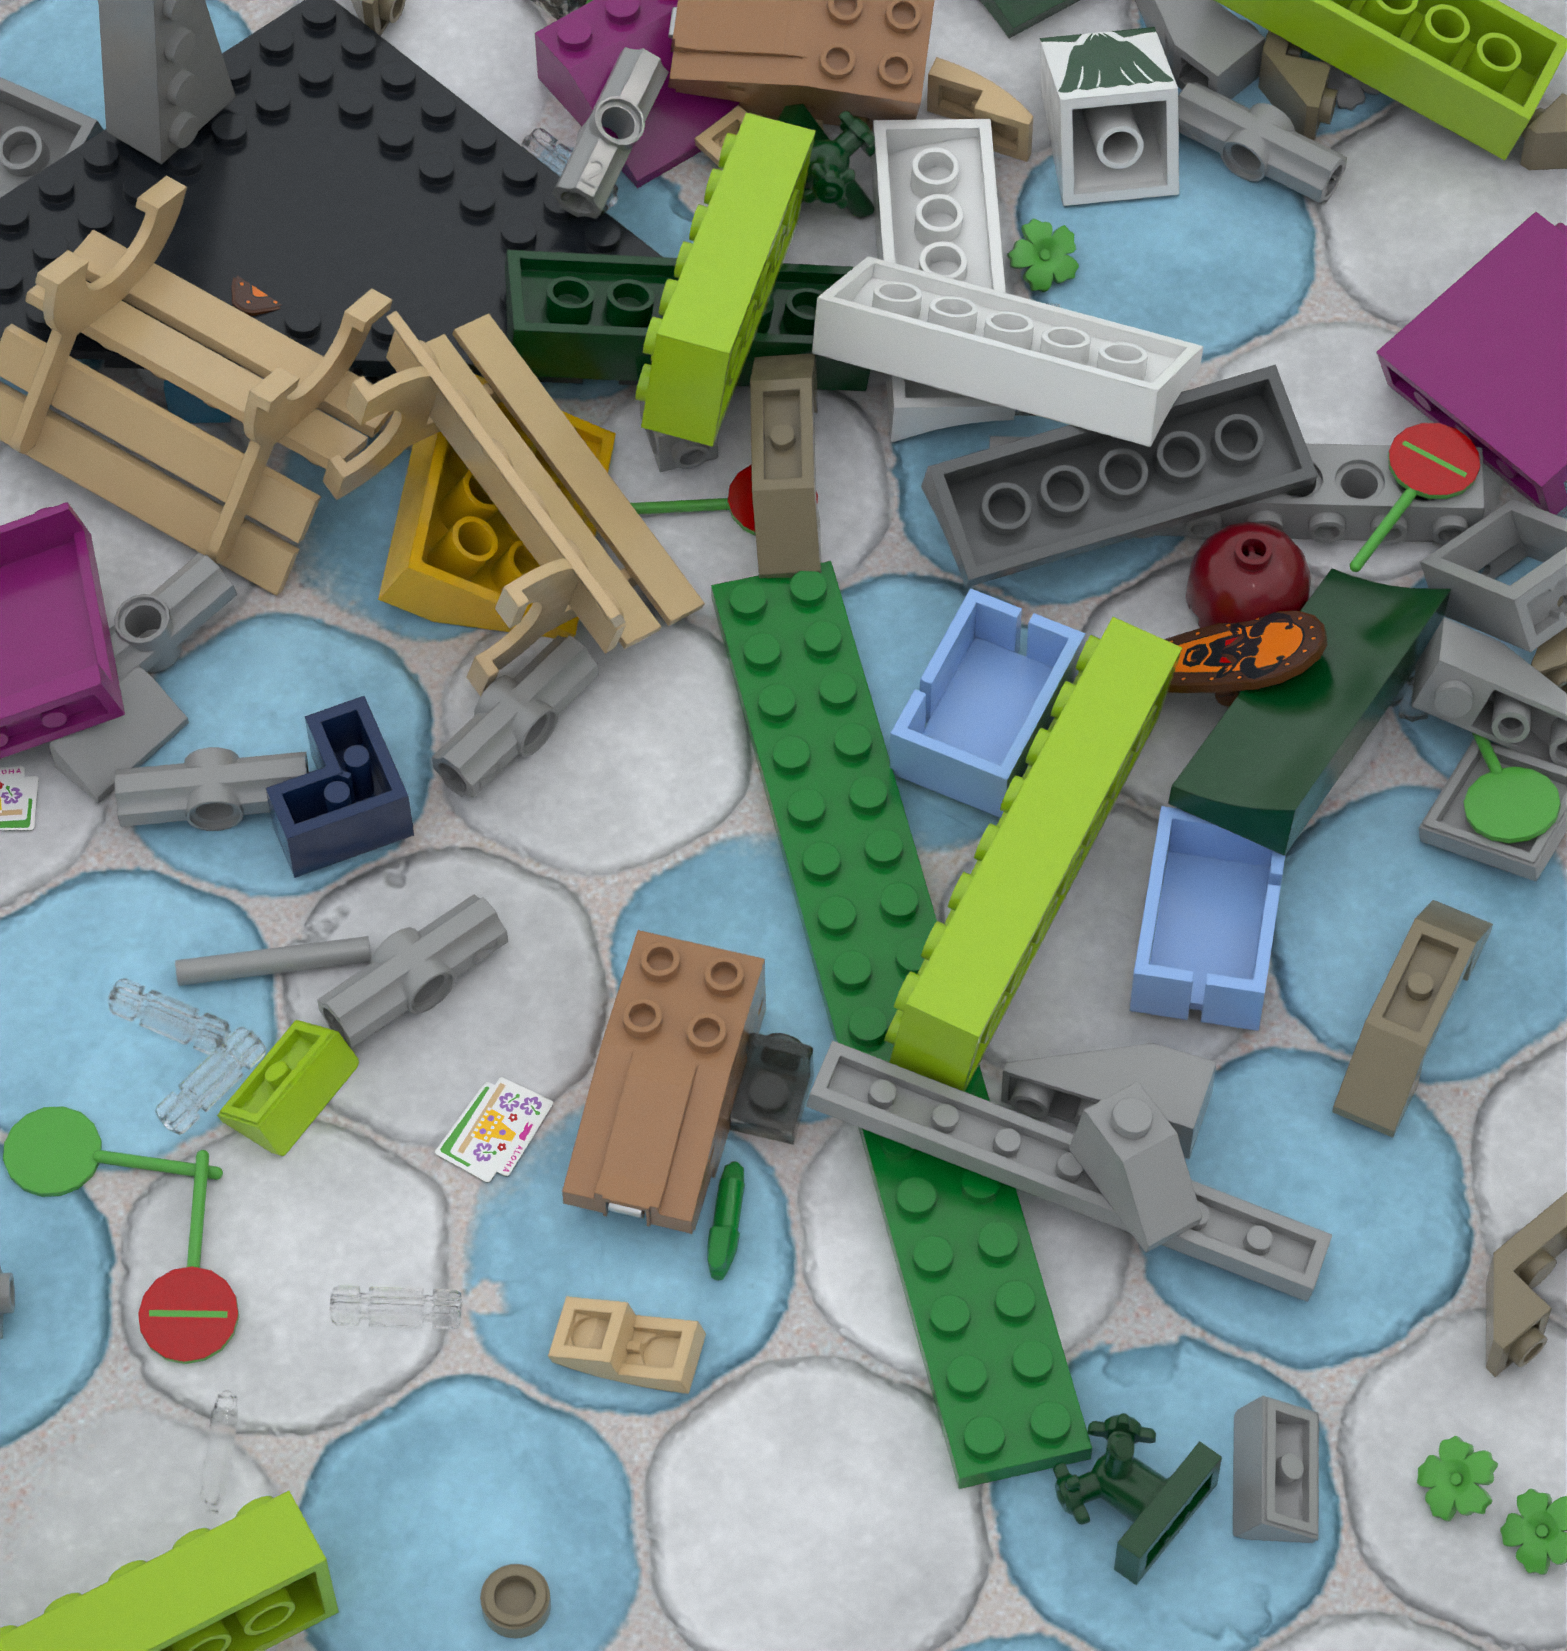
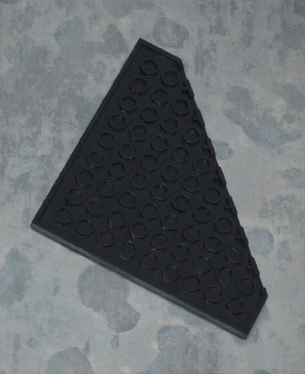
M304 0L222 53L236 97L198 131L194 140L187 147L179 148L163 164L158 163L109 134L105 129L0 198V341L5 328L13 324L47 343L52 329L46 324L43 311L25 302L27 292L37 285L35 283L37 273L67 250L74 252L92 230L129 248L145 217V212L136 208L137 198L166 176L185 185L187 189L175 226L154 263L231 306V285L233 277L237 278L238 275L282 304L279 306L281 309L251 317L323 357L338 333L345 310L371 289L392 299L390 310L372 324L358 355L350 368H363V376L388 377L397 373L386 358L395 331L386 316L397 311L418 340L426 343L445 334L472 372L483 377L452 334L454 329L490 314L507 337V301L504 270L507 250L646 257L663 256L604 210L594 219L586 216L576 217L560 208V203L552 195L560 178L558 174L335 0ZM81 332L76 336L69 355L74 359L104 360L105 368L145 369L119 353L104 348L99 342ZM537 377L540 382L583 384V379ZM619 381V385H638V381Z

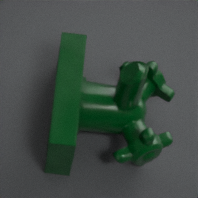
M803 103L785 106L777 121L816 131L803 200L808 204L817 200L824 204H835L837 208H847L850 213L860 218L871 215L875 209L874 204L856 182L855 170L849 168L850 157L860 147L869 157L875 153V137L869 126L858 117H853L849 111H843L838 116L842 122L839 127L843 132L834 140H830Z
M1122 1413L1120 1415H1113L1104 1422L1092 1421L1088 1425L1087 1433L1089 1435L1103 1437L1107 1440L1106 1453L1097 1459L1091 1472L1080 1476L1072 1475L1069 1473L1064 1462L1056 1464L1053 1472L1057 1479L1055 1483L1057 1499L1065 1512L1073 1514L1078 1524L1083 1525L1090 1522V1517L1084 1504L1098 1498H1102L1133 1522L1117 1543L1114 1570L1137 1585L1218 1484L1222 1456L1199 1441L1172 1476L1165 1478L1134 1457V1444L1138 1442L1155 1443L1156 1432L1152 1428L1142 1427L1135 1418Z

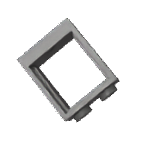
M1512 498L1420 561L1429 589H1451L1444 615L1448 618L1529 652H1532L1567 627V519ZM1527 556L1543 562L1510 586L1495 580V578ZM1482 568H1484V571H1483L1482 574L1478 573L1479 570H1481ZM1561 596H1563V603L1560 607H1558V600Z

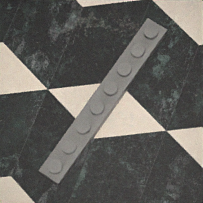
M835 1041L831 1042L809 1094L806 1107L1131 1233L1069 1150L1074 1134ZM1191 1180L1202 1215L1200 1224L1161 1245L1308 1302L1316 1285L1332 1234Z

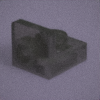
M750 1033L746 1045L747 1062L729 1118L730 1130L794 1145L814 1077L813 1048L803 1044L797 1038L783 1033H771L768 1036Z

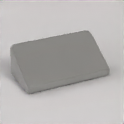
M139 665L119 681L125 711L124 716L50 742L49 747L55 768L98 803L115 789L114 775H116L117 769L140 767L189 723L188 718L152 676Z
M1261 1396L1238 1409L1234 1415L1233 1535L1247 1540L1302 1543L1317 1541L1319 1518V1413Z

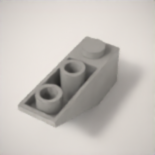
M1135 0L1146 27H1155L1175 82L1180 89L1183 90L1188 82L1192 84L1197 82L1229 99H1233L1260 76L1265 37L1259 33L1253 24L1239 19L1216 1Z
M1444 617L1416 662L1411 706L1509 749L1567 768V693L1501 641Z
M1156 1043L1006 1062L1003 1069L1001 1102L1011 1104L1017 1111L1030 1117L1041 1118L1050 1116L1073 1123L1077 1127L1084 1109L1138 1081L1177 1132L1184 1158L1190 1159L1212 1095L1217 1062Z

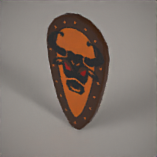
M1297 610L1277 611L1255 620L1238 623H1218L1166 638L1164 640L1182 647L1168 693H1215V699L1219 704L1230 707L1241 691L1280 684L1303 673L1318 661L1328 645L1325 625L1312 614Z

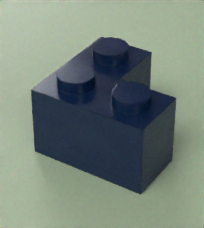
M365 696L304 716L311 756L317 770L266 788L273 828L294 878L414 836L409 796Z

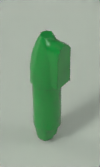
M736 1161L725 1165L719 1180L713 1224L708 1235L707 1261L711 1278L718 1281L723 1280L726 1276L739 1243L740 1233L738 1227L745 1183L744 1168Z

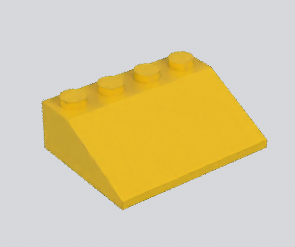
M475 374L482 385L488 383L485 378ZM502 402L498 403V407L593 535L596 536L597 529L505 405ZM562 411L608 473L616 433ZM440 431L412 446L378 600L432 622L510 632L514 627L509 628L495 609L503 587L533 569L540 567V565ZM533 603L528 604L523 617L527 614ZM578 616L544 633L541 637L556 638L558 635L561 637H568L569 635L574 637L579 621Z

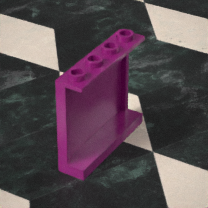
M1535 211L1376 353L1386 382L1393 390L1432 422L1456 428L1470 438L1475 447L1482 448L1483 463L1537 508L1557 515L1567 506V493L1564 482L1567 480V226L1563 223H1557L1554 226Z
M68 502L54 507L42 508L32 515L0 526V759L125 715L92 536Z

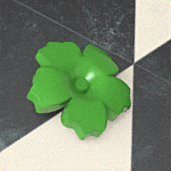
M1032 219L1028 224L1022 225L1021 229L1025 239L1017 240L1014 243L1013 249L1007 254V257L1010 259L1011 268L1022 269L1029 267L1023 274V280L1029 283L1031 291L1046 292L1051 287L1053 280L1060 284L1075 278L1079 264L1073 257L1068 255L1076 250L1074 233L1065 225L1053 231L1052 225L1049 222H1041L1036 219Z
M1458 1436L1442 1440L1439 1445V1457L1429 1455L1425 1462L1418 1467L1417 1484L1430 1489L1426 1493L1425 1500L1430 1505L1432 1515L1449 1522L1454 1517L1456 1511L1465 1516L1472 1515L1473 1513L1485 1514L1486 1508L1492 1504V1499L1487 1491L1479 1485H1490L1493 1483V1473L1498 1467V1463L1493 1460L1490 1452L1486 1450L1474 1452L1473 1445L1464 1442Z
M1528 1489L1526 1493L1517 1497V1507L1520 1514H1508L1506 1523L1500 1528V1532L1503 1538V1545L1510 1547L1521 1546L1516 1552V1559L1523 1563L1528 1573L1545 1575L1549 1569L1550 1561L1557 1565H1563L1567 1562V1532H1565L1567 1531V1496L1560 1497L1552 1503L1550 1494L1539 1493L1535 1489Z

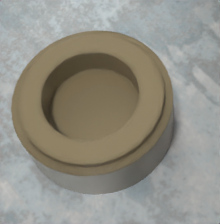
M510 1564L500 1567L488 1576L482 1586L480 1600L483 1617L488 1626L497 1634L507 1638H523L534 1634L546 1623L551 1611L550 1590L545 1578L534 1568L522 1564Z

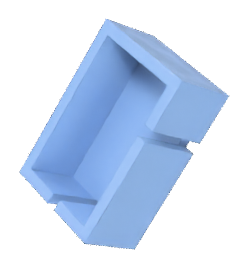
M970 588L920 679V691L916 689L913 691L890 733V768L893 769L894 775L1001 818L1003 811L1000 810V806L1015 775L1023 777L1029 765L1025 763L1035 736L1041 727L1048 730L1054 719L1050 714L1065 681L1073 683L1079 672L1075 667L1085 645L1086 633L1033 613L1028 622L1026 656L1018 654L1020 650L1022 608Z
M1161 806L1133 974L1130 1011L1188 1020L1189 1009L1201 1010V1022L1259 1031L1285 861L1284 855L1179 808Z

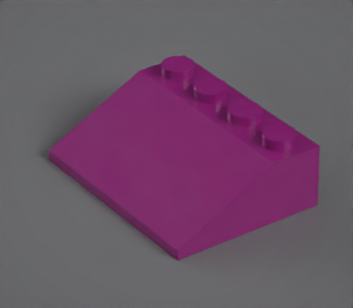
M593 0L534 33L538 79L574 119L583 126L589 118L621 51L625 47L634 50L644 48L661 58L663 67L669 73L646 118L644 132L633 146L621 170L639 188L700 153L701 150L695 145L694 138L736 108L739 102L676 92V89L668 87L673 52H670L672 39L668 35L672 8L677 7L678 0ZM602 126L608 135L619 139L614 131Z

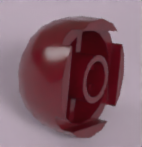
M1249 521L1232 524L1208 537L1194 555L1190 565L1186 601L1189 609L1191 607L1192 611L1199 618L1198 626L1200 628L1218 623L1251 621L1277 611H1300L1309 600L1311 586L1310 570L1304 553L1286 533L1269 524Z

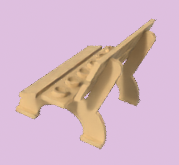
M166 176L137 198L136 208L145 212V217L129 248L92 230L74 252L67 250L37 273L35 281L37 285L27 292L25 302L43 311L45 322L52 331L46 343L13 324H10L4 330L0 341V377L27 391L28 394L26 396L0 381V440L17 452L31 457L197 552L207 555L216 564H221L277 596L284 589L300 549L245 519V516H250L296 543L301 542L305 538L321 496L266 466L274 445L278 442L302 455L312 464L326 469L329 459L338 453L341 454L346 463L366 447L367 436L373 438L394 411L383 413L360 426L346 407L352 383L360 378V376L350 372L349 368L358 355L372 324L390 310L392 299L371 289L345 310L338 333L323 357L154 263L175 226L187 189L185 185ZM80 332L99 342L104 348L117 352L151 371L156 377L167 380L198 397L208 406L219 409L241 421L244 426L245 435L250 439L245 454L69 356L76 336ZM50 405L225 502L224 506L49 409Z
M397 311L386 316L395 330L386 358L397 373L373 385H370L364 376L355 380L352 383L346 407L360 426L386 412L394 411L393 416L383 432L352 460L346 463L340 453L330 458L323 482L335 499L338 500L375 476L408 446L441 431L538 562L540 567L533 569L503 587L495 609L507 626L514 628L497 643L474 657L466 678L480 697L487 687L496 680L500 669L527 650L544 633L577 616L605 654L614 649L618 641L626 649L660 631L662 626L633 589L636 585L640 587L668 626L703 608L705 604L490 314L454 329L452 334L488 382L484 385L481 384L445 334L425 343L416 338ZM502 402L625 568L619 570L498 407V403ZM533 603L527 614L523 617L528 604Z

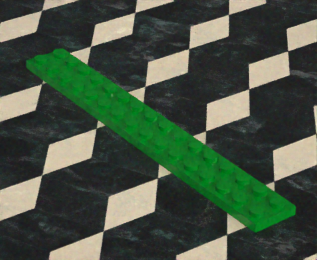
M822 562L821 573L818 571H799L791 578H759L758 575L711 585L712 603L833 1039L837 1043L889 1062L894 1045L885 1041V1036L898 1010L894 1008L896 998L909 972L912 971L917 974L925 960L921 957V953L937 919L893 769L890 768V759L832 562ZM979 1065L965 1092L990 1102ZM858 1127L958 1489L1054 1468L1060 1462L1068 1465L1090 1460L1092 1455L1091 1442L1016 1188Z

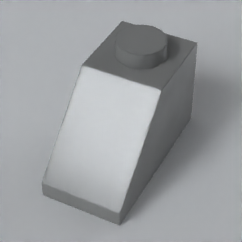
M1138 1081L1084 1109L1069 1150L1145 1253L1200 1224L1202 1215L1178 1134Z

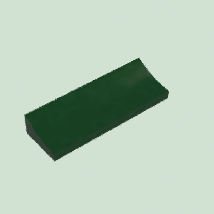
M507 250L504 267L507 301V338L536 377L638 381L644 364H652L651 355L643 353L652 317L663 319V316L659 315V306L668 278L677 281L679 279L674 277L677 258ZM782 264L736 386H750L755 357L813 354L817 297L854 267ZM816 355L817 389L866 391L870 369Z
M1331 568L1300 610L1301 612L1315 615L1325 625L1328 645L1320 659L1303 673L1280 684L1241 691L1172 784L1168 804L1285 856L1416 669V662L1444 618L1451 589L1391 586L1361 579Z

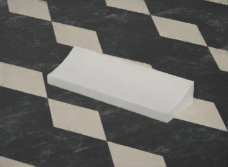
M991 119L873 120L872 132L875 137V153L870 157L873 204L875 207L877 259L1006 293ZM886 374L891 443L952 426L1014 420L1015 409Z
M867 256L817 297L812 353L1151 447L1176 399L1200 369L1203 346Z

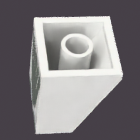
M1155 27L1040 38L1041 93L1063 206L1179 195L1178 87Z

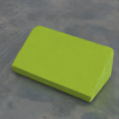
M295 1020L223 1106L217 1116L223 1123L267 1151L284 1156L357 1069L359 1060L338 1031Z

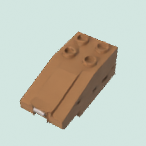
M678 0L677 7L672 8L668 35L672 39L670 52H673L668 87L676 89V92L737 101L739 106L746 112L778 117L785 106L803 103L815 120H823V124L840 126L841 124L838 116L843 111H849L853 117H858L865 122L871 131H873V120H916L921 105L935 0Z
M637 931L599 1050L562 1190L563 1204L601 1212L603 1216H607L608 1211L644 1218L646 1213L647 1226L649 1227L652 1224L690 1234L693 1233V1230L696 1229L711 1177L715 1178L745 1081V1075L747 1074L765 1015L766 985L764 958L645 931Z

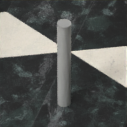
M369 936L175 960L178 986L371 962Z

